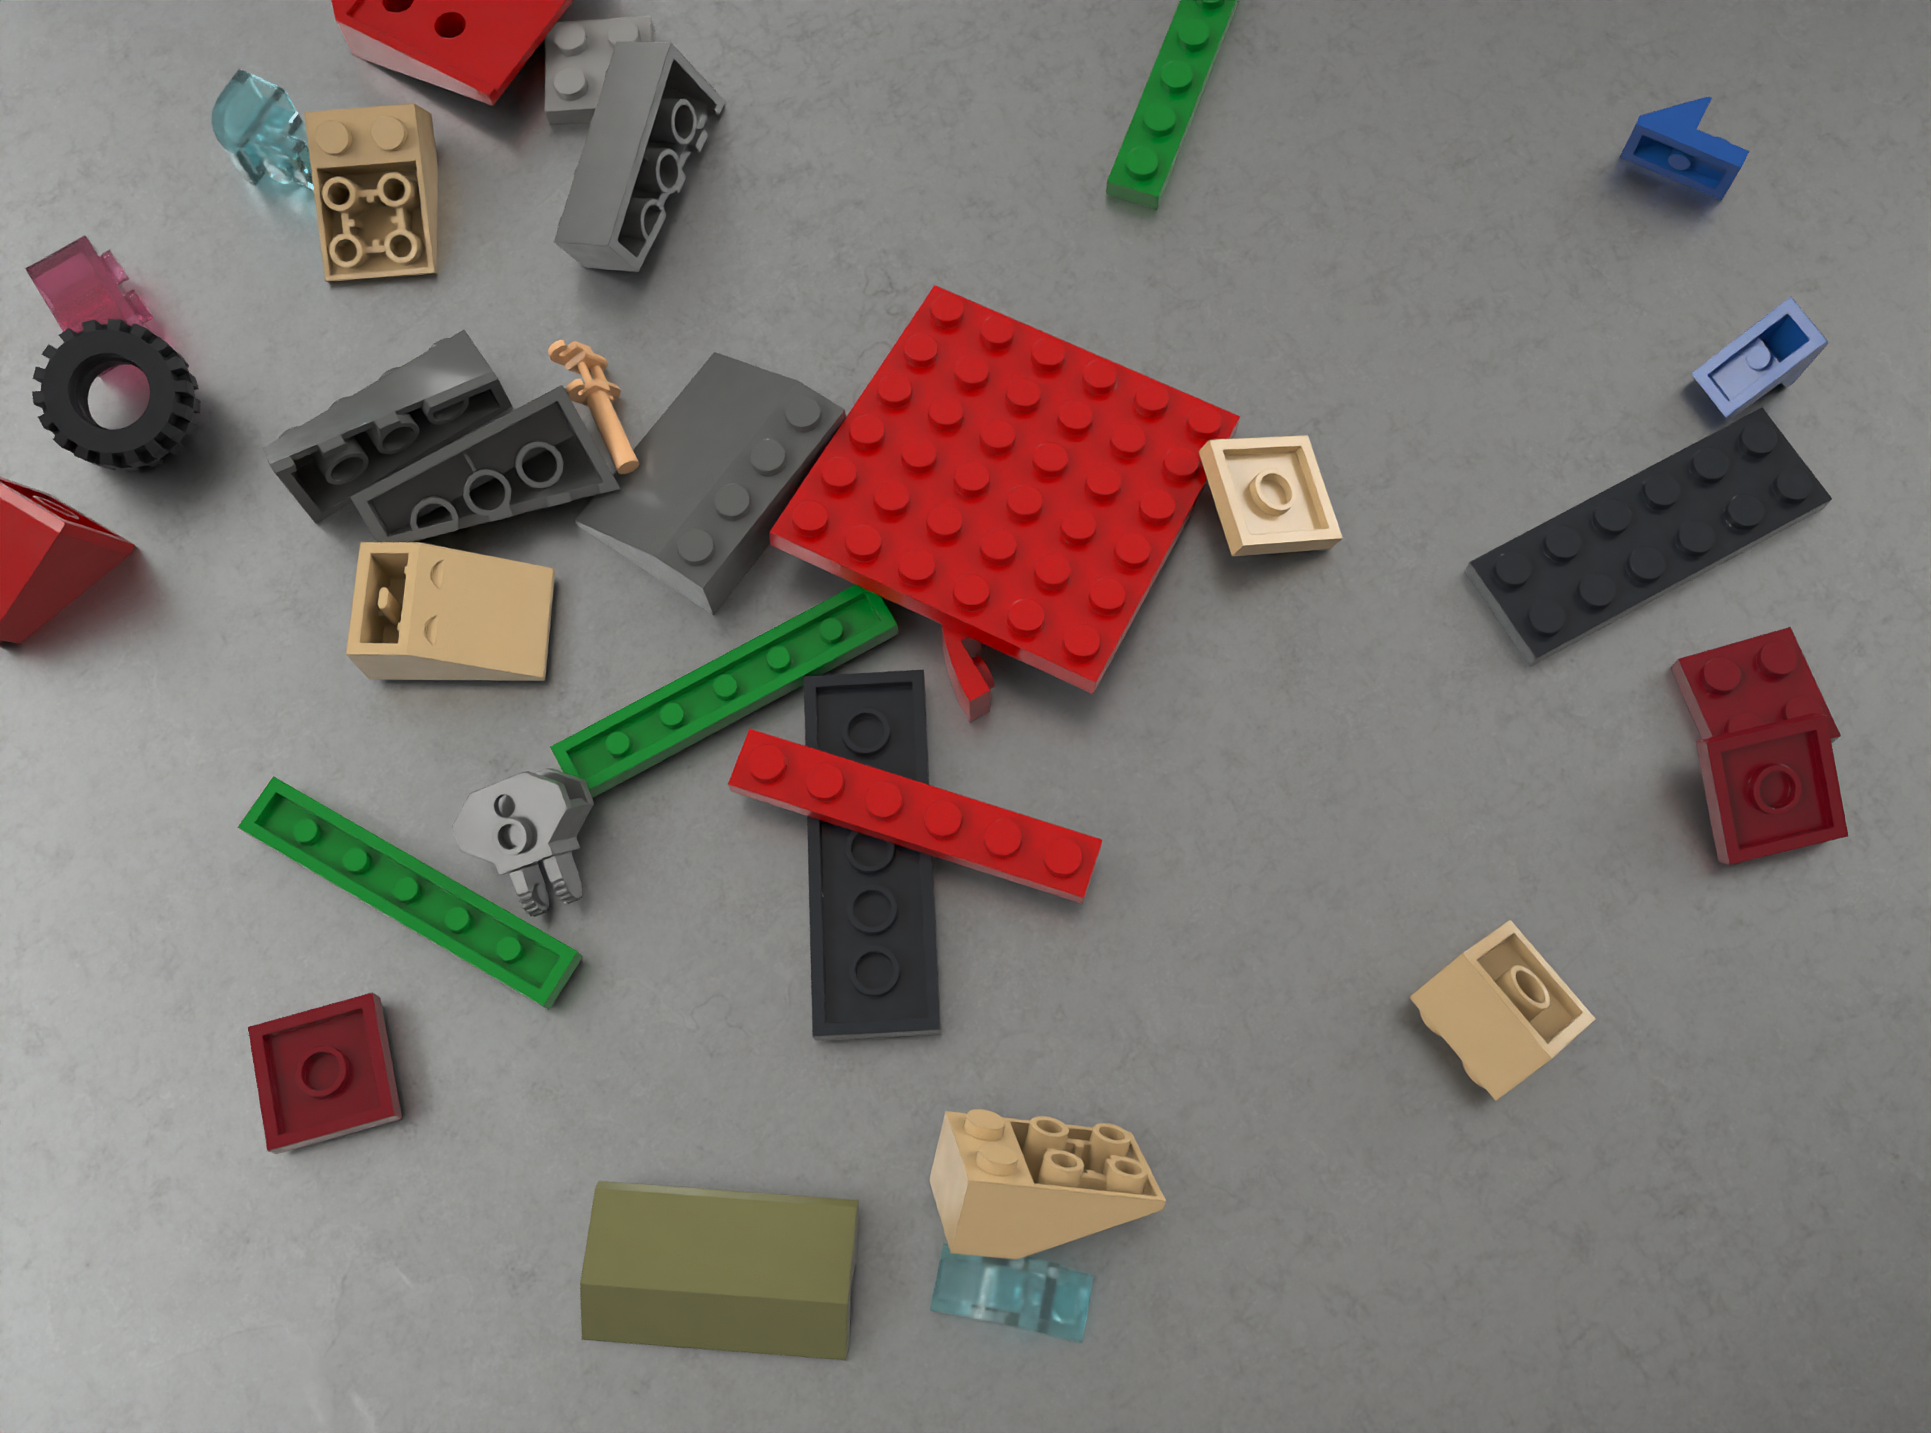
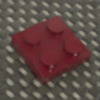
M1791 627L1679 658L1670 667L1702 739L1811 713L1827 715L1831 743L1841 737Z
M1811 713L1696 741L1719 862L1732 865L1848 837L1827 715Z
M373 992L248 1027L268 1152L280 1154L402 1119L381 999Z

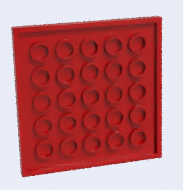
M934 285L770 530V545L1094 694L1208 484L1199 450L1209 440L1232 439L1237 431L1241 416Z

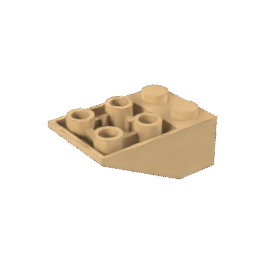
M415 103L304 112L325 282L436 274L438 164L432 114Z
M360 542L346 655L369 680L545 681L555 571L550 567L420 542Z
M974 1109L968 1113L945 1112L929 1181L950 1253L1017 1260L1164 1210L1166 1200L1132 1132H1128L1119 1126L1107 1123L1096 1124L1094 1127L1066 1125L1057 1119L1046 1116L1034 1117L1031 1120L1004 1118L997 1113L984 1109Z

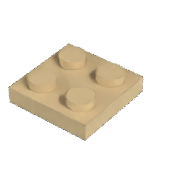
M1308 435L1209 440L1199 450L1232 556L1331 549L1343 539Z

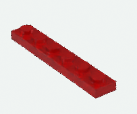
M750 728L728 782L731 792L1081 904L1084 902L1103 841L1090 835Z

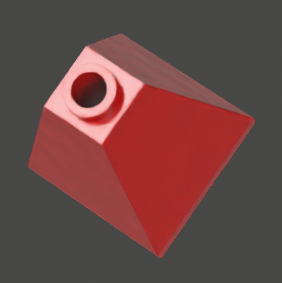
M0 477V646L3 641L21 644L130 556L136 545L49 493Z

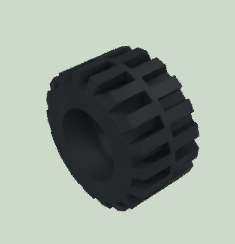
M108 318V324L104 325L95 319L81 322L83 331L76 333L68 328L60 333L59 337L64 343L57 349L48 344L41 354L49 359L46 368L35 367L33 379L41 383V391H32L33 404L43 410L44 414L38 416L43 428L55 435L53 440L61 448L97 466L111 470L123 469L131 472L141 471V466L144 465L152 467L165 463L163 456L169 452L177 455L185 447L180 441L185 434L193 435L197 425L191 421L193 413L200 414L201 401L195 398L194 390L199 389L196 377L189 373L187 369L189 367L188 363L172 346L147 328L138 324L131 326L119 319ZM118 365H133L139 368L147 377L150 388L148 406L143 415L127 427L113 430L103 428L94 421L89 410L88 395L90 387L97 376L106 369Z

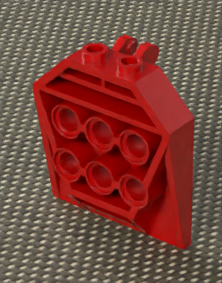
M331 0L335 21L353 55L492 106L573 2V0Z

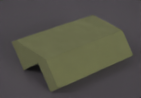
M598 1181L594 1191L580 1281L582 1340L846 1360L850 1342L851 1285L857 1260L859 1200Z

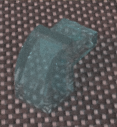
M238 69L217 98L212 111V128L217 140L239 174L255 187L264 174L267 173L270 177L283 184H288L292 181L310 190L313 189L309 148L305 141L293 136L303 121L285 89L242 69Z
M943 1243L930 1311L1082 1343L1094 1275L1061 1267L1058 1263L1028 1256L1016 1260L950 1253L948 1243Z

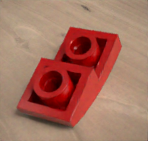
M941 624L942 648L947 672L957 700L970 723L990 712V689L995 687V683L986 663L977 655L981 653V642Z

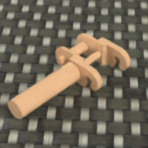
M564 340L554 342L548 348L551 361L564 365L569 371L580 374L585 382L584 384L580 378L570 382L565 389L571 401L588 406L618 473L628 474L638 468L639 462L612 406V403L620 396L621 390L616 384L608 382L603 373L608 366L606 358L593 353L590 346L577 341H573L567 346Z

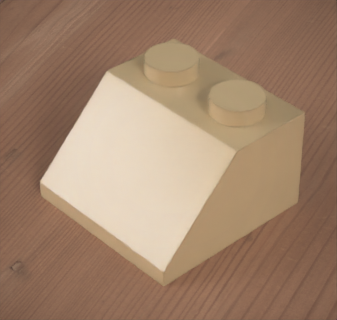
M1511 920L1463 952L1410 996V999L1420 1009L1421 1017L1427 1027L1445 1039L1462 1060L1463 1067L1468 1076L1477 1085L1485 1088L1495 1101L1550 1061L1596 1020Z

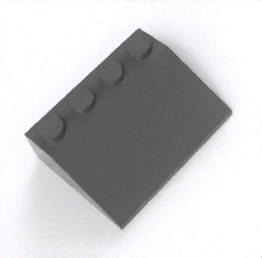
M714 352L634 448L633 451L639 462L638 468L628 474H619L616 470L613 476L620 489L596 494L575 522L577 526L714 615L770 545V530L845 420V409L798 380Z

